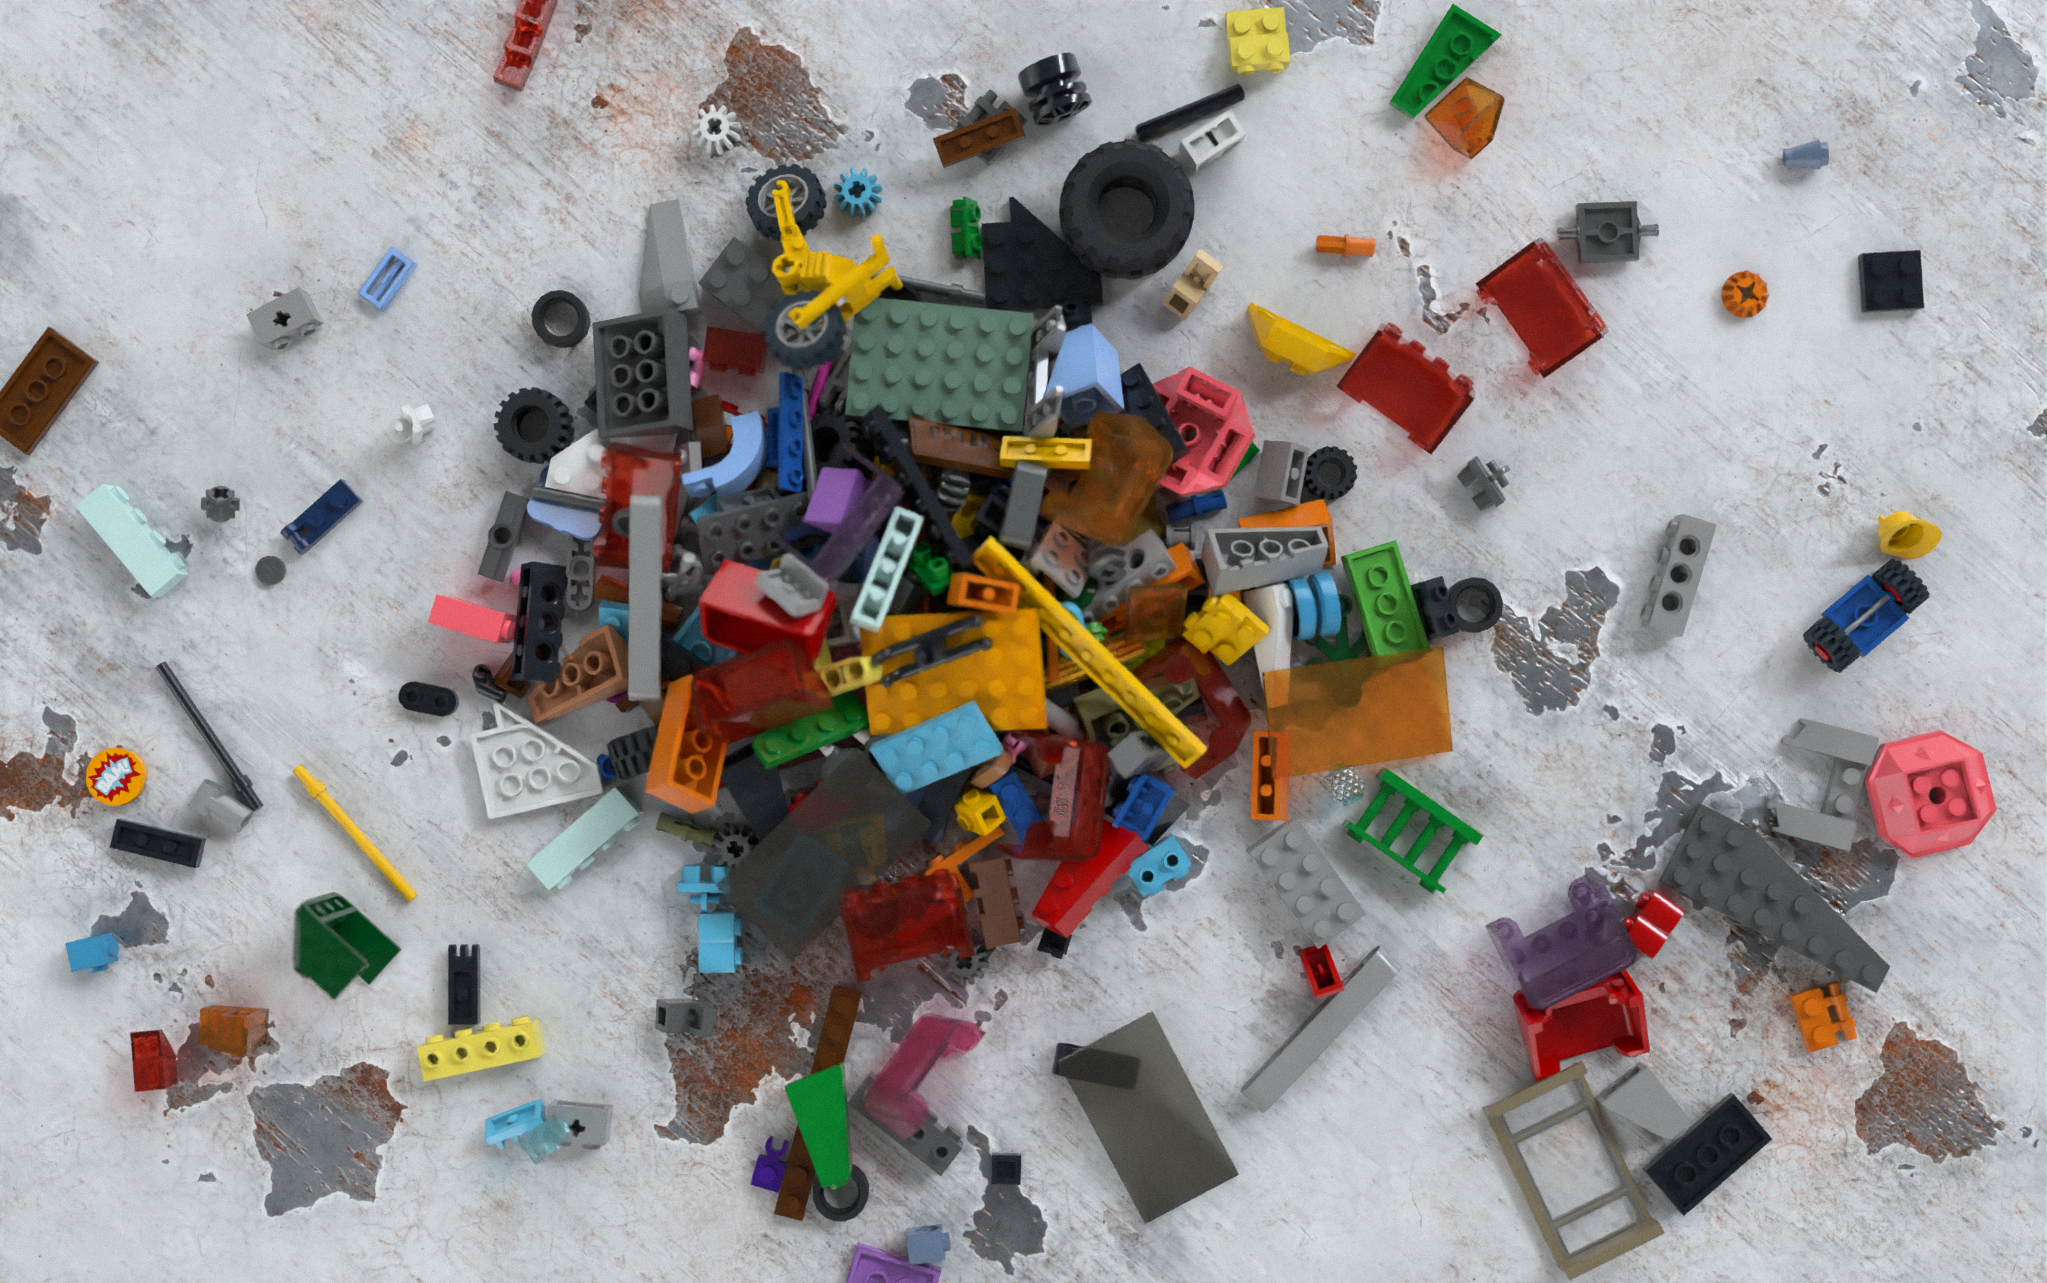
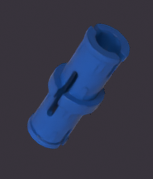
M1223 490L1200 497L1194 495L1191 496V499L1166 505L1170 523L1191 517H1196L1197 519L1201 518L1202 514L1227 509Z

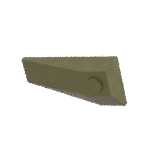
M1192 671L1139 681L1173 715L1200 697ZM1102 688L1073 698L1080 724L1085 731V736L1090 746L1098 737H1101L1113 747H1116L1130 733L1144 730Z

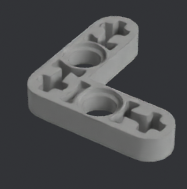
M602 527L596 538L584 544V552H590V557L575 556V551L581 552V544L576 542V537L569 535L566 600L568 605L574 610L586 611L594 604L595 598L592 596L596 586L597 554L630 555V544H627L628 550H624L626 546L625 537L619 536L620 543L615 549L606 547L604 539L607 534L614 532L612 527ZM584 560L589 564V573L584 577H578L574 572V566L577 562ZM574 580L580 582L589 581V587L583 585L582 588L583 594L588 595V600L583 601L582 606H579L578 601H574V595H578L580 591L579 585L573 586Z

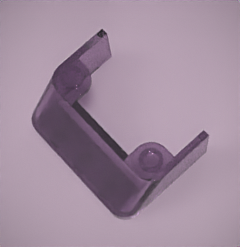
M845 442L841 448L875 474L877 478L813 561L809 560L775 533L771 536L772 540L816 575L828 582L835 581L843 575L902 496V487L896 480Z

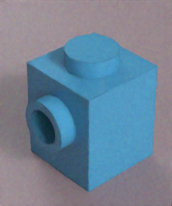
M112 932L65 943L71 972L89 968L90 974L108 969V963L118 961L119 946L116 939L113 938Z

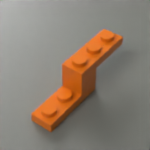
M1001 824L986 836L978 834L971 841H968L967 838L962 839L952 846L953 853L945 858L940 854L927 863L930 868L926 870L925 874L943 901L939 903L937 899L923 908L925 912L917 919L912 915L898 925L901 930L896 933V937L902 945L975 896L973 887L958 864L1005 834Z

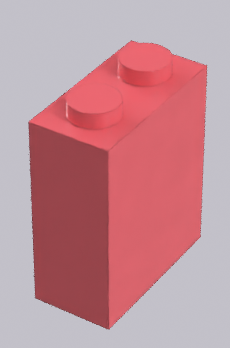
M436 594L428 623L496 643L510 644L511 640L515 637L516 615L452 596Z

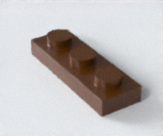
M1016 108L937 136L933 138V142L942 166L946 168L1024 139L1026 135Z

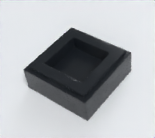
M992 1153L991 1184L1021 1185V1153Z

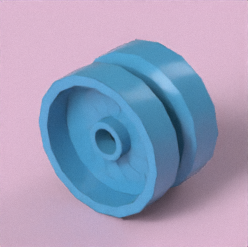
M1322 571L1321 573L1309 575L1307 581L1304 577L1283 581L1282 584L1288 583L1289 590L1293 596V640L1298 642L1312 639L1315 632L1322 637L1338 634L1341 626L1340 602L1335 583L1329 572Z

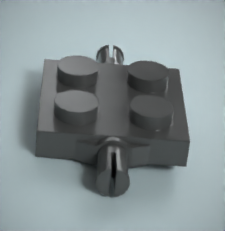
M1637 201L1578 203L1576 205L1575 227L1558 228L1557 234L1559 235L1557 239H1575L1578 248V264L1632 262L1639 260V242L1641 237L1658 236L1659 230L1657 229L1659 225H1641L1637 216Z

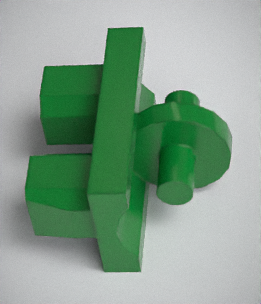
M927 541L916 545L911 549L913 557L907 559L906 567L922 582V587L926 592L934 596L944 592L946 586L950 585L952 574L957 573L943 557H939L933 551L932 546Z

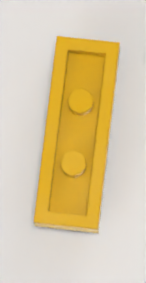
M1003 436L1000 467H1015L1017 460L1047 468L1090 470L1092 439Z

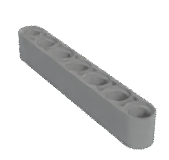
M631 495L629 701H660L663 498L661 495Z
M1380 945L1375 947L1342 981L1344 991L1329 995L1245 1083L1241 1093L1262 1113L1266 1112L1396 976L1401 969V965Z

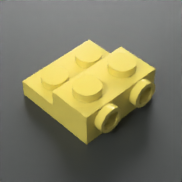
M1284 7L1226 12L1225 21L1230 73L1238 72L1240 76L1254 74L1256 70H1267V73H1279L1284 71V68H1288L1290 64V50Z

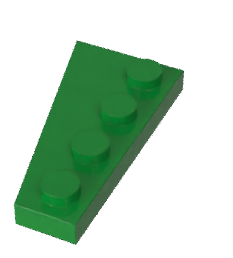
M1452 4L1389 105L1414 119L1494 44L1502 34L1455 4Z
M853 690L830 698L811 699L755 738L752 748L767 770L870 728L869 716Z

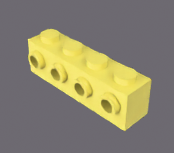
M529 1015L513 1018L511 1019L512 1024L501 1026L500 1021L483 1025V1030L472 1032L470 1027L454 1031V1036L443 1038V1034L425 1037V1042L417 1046L423 1081L426 1082L539 1058L546 1053L539 1018L530 1020Z

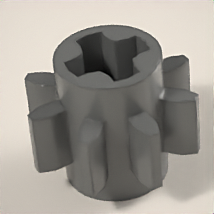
M215 486L210 490L207 489L206 497L201 498V510H206L207 518L216 522H225L230 518H235V511L240 510V499L234 498V490H230L225 486Z

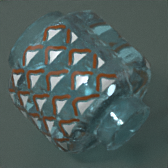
M1341 760L1327 768L1329 773L1323 778V783L1335 803H1342L1343 806H1346L1364 797L1363 791L1366 789L1367 784L1356 764L1349 763L1345 765L1344 761Z

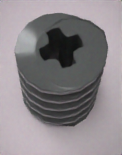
M1113 513L1101 514L1093 517L1087 523V541L1089 543L1088 572L1091 577L1097 580L1115 582L1126 576L1127 571L1123 569L1126 566V560L1123 558L1126 554V550L1123 548L1125 539L1122 537L1125 529L1122 526L1124 525V518L1121 515Z

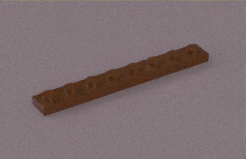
M838 985L833 986L811 1074L841 1062L844 1064L862 996L861 991ZM798 1123L774 1214L803 1221L816 1171Z

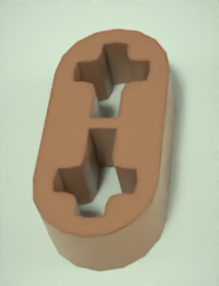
M1003 749L1001 755L977 764L968 781L981 789L987 787L1007 772L1012 763V754Z

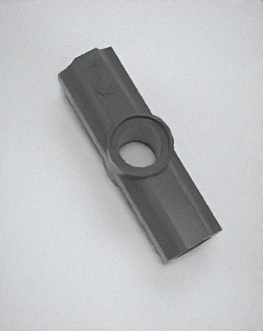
M505 491L495 524L488 532L489 541L478 571L479 575L504 582L514 549L521 540L520 532L530 499ZM508 529L510 540L502 545L499 542V534L502 530Z

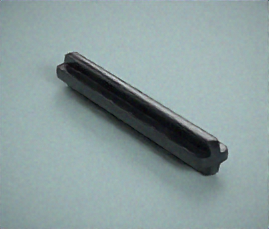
M1237 84L1140 123L1135 127L1136 135L1140 141H1144L1243 101L1245 97L1244 90L1240 84Z

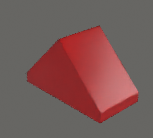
M1327 944L1319 949L1313 945L1298 950L1310 993L1316 999L1344 991V986Z

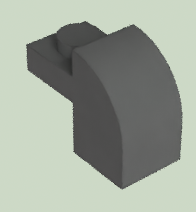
M681 998L657 999L655 1029L665 1033L690 1032L701 1037L713 1036L716 1014L711 1001Z

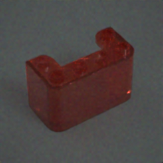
M938 869L933 871L932 875L924 877L918 875L908 876L902 882L893 884L881 882L874 885L872 889L863 891L861 889H851L846 891L839 900L857 983L872 980L871 972L876 968H879V972L885 971L884 965L943 952L944 957L950 956L949 951H957L960 959L975 956L962 889L957 875L954 872H949V869Z

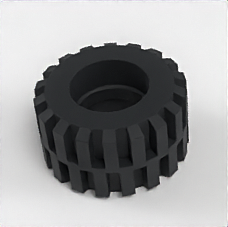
M531 387V390L521 388L517 394L514 392L508 395L510 399L507 402L502 400L499 404L503 408L501 412L496 411L494 417L498 418V423H494V430L498 431L499 435H496L498 442L503 444L502 448L512 454V456L528 463L544 464V461L550 462L553 456L563 451L566 445L570 446L572 441L569 437L570 434L574 435L575 429L571 427V423L574 422L573 416L569 414L568 411L570 409L552 393L536 387ZM533 410H543L549 419V428L546 435L539 441L526 442L520 432L522 419Z
M829 410L823 411L822 415L817 413L812 416L811 429L817 477H819L823 467L856 469L866 476L869 472L866 470L868 465L872 466L874 461L871 459V455L875 454V448L871 446L874 440L867 438L862 429V424L835 410L833 412ZM840 441L836 455L829 460L831 449ZM802 453V472H803V475L805 476L803 453Z
M660 724L618 737L607 744L618 779L626 780L649 772Z

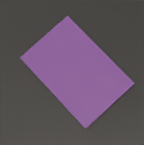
M858 1243L846 1283H938L942 1268L928 1263L910 1265L908 1257Z

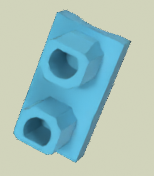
M685 865L683 867L682 879L677 883V892H701V895L690 896V904H701V912L708 913L710 904H720V895H710V892L730 893L731 890H734V881H730V874L726 869L727 865L711 866V881H701V865Z

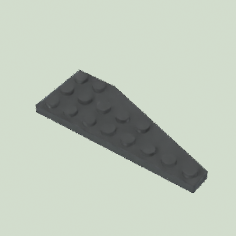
M1698 804L1659 882L1877 993L1890 966L1754 830L1703 804Z

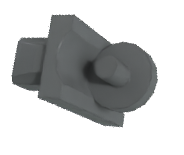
M1477 456L1467 463L1468 466L1457 477L1465 488L1476 481L1480 482L1484 490L1472 497L1479 510H1484L1494 504L1497 507L1504 503L1506 498L1494 480H1497L1502 488L1510 484L1504 476L1510 470L1508 465L1499 469L1494 460L1486 464L1492 473L1490 475Z

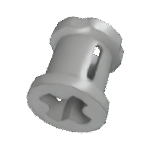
M1165 524L1164 545L1167 549L1183 542L1189 550H1195V525L1185 528L1171 527L1170 524Z

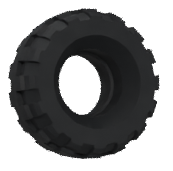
M1124 139L1121 142L1112 143L1110 141L1101 144L1098 148L1090 153L1087 152L1078 160L1064 182L1060 196L1059 218L1065 241L1071 252L1077 256L1083 265L1090 270L1103 274L1105 277L1132 280L1156 273L1176 258L1190 235L1194 221L1195 203L1189 178L1186 177L1182 166L1174 157L1171 158L1162 151V148L1151 143L1148 145L1137 142L1138 140ZM1119 187H1131L1143 192L1152 202L1154 209L1153 221L1149 228L1143 234L1135 237H1120L1109 232L1102 225L1099 218V205L1107 192Z

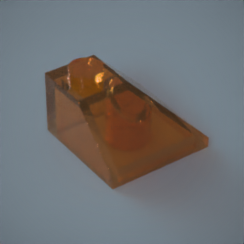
M1466 77L1430 109L1424 117L1453 150L1472 160L1493 141L1505 99L1495 91Z

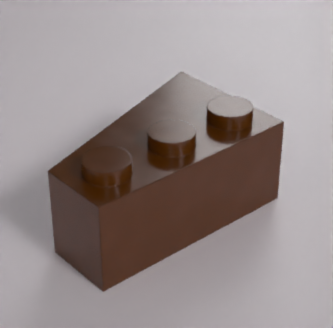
M1004 853L970 859L968 866L972 874L974 893L977 899L986 948L1021 942V934L1026 933L1023 916L1017 917L1015 905L1020 904L1017 887L1011 888L1009 876H1014L1011 858L1005 859Z

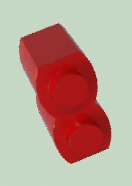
M1649 889L1647 893L1643 891L1637 897L1634 903L1636 909L1632 916H1626L1621 921L1618 927L1620 931L1618 938L1645 957L1653 959L1664 945L1668 935L1680 921L1685 910L1656 890Z

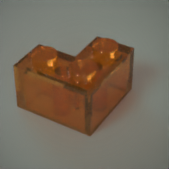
M209 1005L201 1008L197 1044L208 1045L209 1050H216V1052H227V1057H245L246 1053L255 1052L257 1048L267 1043L269 1009Z

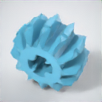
M851 168V177L848 178L846 174L841 173L840 178L843 183H834V189L839 193H836L833 197L835 202H841L839 205L841 212L849 208V217L853 218L856 211H859L861 218H865V209L868 208L872 213L876 212V207L872 202H882V197L877 194L883 190L882 185L875 184L877 181L875 174L867 178V169L863 168L860 175H857L855 168ZM856 188H861V198L855 197Z

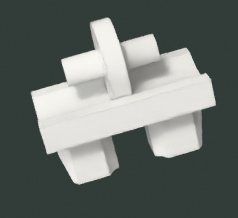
M410 404L401 407V417L393 418L387 424V436L391 441L399 444L407 442L412 436V443L416 446L422 443L423 434L435 429L433 424L435 418L427 404L412 410Z

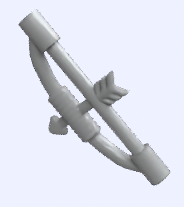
M690 552L685 553L680 562L678 574H663L662 582H673L669 586L665 598L673 602L677 596L684 595L692 589L699 587L702 580L711 581L714 575H705L702 564L695 560V556ZM692 566L695 568L691 575H685ZM683 580H688L687 585L679 588Z

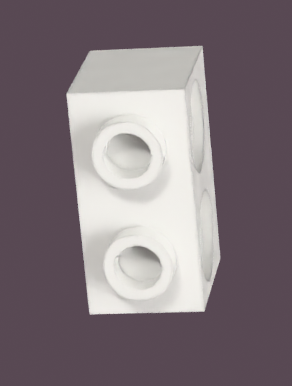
M1230 109L1181 140L1178 150L1193 173H1196L1243 143L1246 132Z

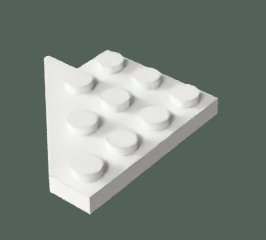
M597 428L551 458L545 487L630 504L631 495H661L664 504L671 469L670 455L674 453L678 433L602 439L598 436Z
M492 703L498 728L469 734L489 820L605 793L599 765L595 761L502 703Z

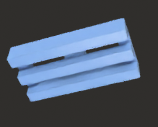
M391 246L357 294L384 312L417 267V264ZM396 256L398 260L389 273L386 274L374 294L370 296V291ZM406 263V265H405V267L403 268V270L400 272V274L398 275V277L395 279V281L393 282V284L390 286V288L388 289V291L385 293V295L383 296V298H382V299L380 300V302H379L378 300L380 299V297L382 296V294L385 292V290H386L387 287L390 285V283L392 282V280L395 278V276L397 275V273L400 271V269L402 268V266Z

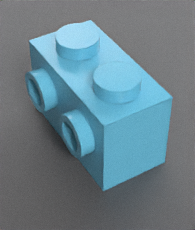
M1170 833L1153 846H1150L1142 856L1139 854L1130 864L1132 867L1127 873L1142 896L1149 894L1152 897L1165 888L1163 883L1171 878L1177 881L1190 872L1188 867L1192 863L1174 835Z

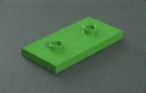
M1394 540L1342 556V564L1375 669L1431 652L1397 541Z

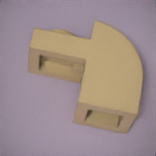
M1200 249L1184 273L1173 285L1162 304L1180 318L1186 320L1212 286L1224 266Z

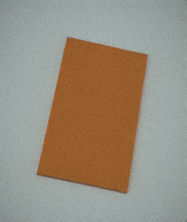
M1443 646L1262 672L1273 779L1453 751Z

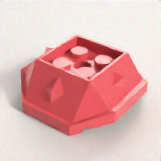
M1190 366L1179 371L1177 374L1153 383L1184 442L1189 433L1197 432L1194 440L1185 442L1190 451L1188 455L1152 476L1149 480L1182 497L1226 488L1255 438L1242 393Z
M1933 731L1881 744L1876 753L1877 756L1864 779L1878 837L1910 858L1970 845L1997 810L1983 753L1943 731ZM1932 788L1937 793L1936 799L1933 802L1929 799V792Z

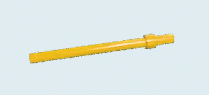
M302 764L298 765L292 772L307 788L305 791L313 800L317 799L408 902L415 899L418 894L326 792L327 787L320 780L316 781Z

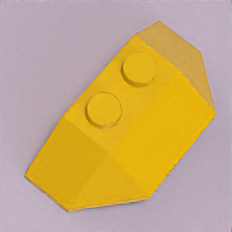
M1252 302L1246 310L1258 350L1264 353L1263 357L1275 364H1279L1281 361L1291 366L1289 370L1299 376L1305 377L1306 374L1312 376L1350 363L1355 358V352Z

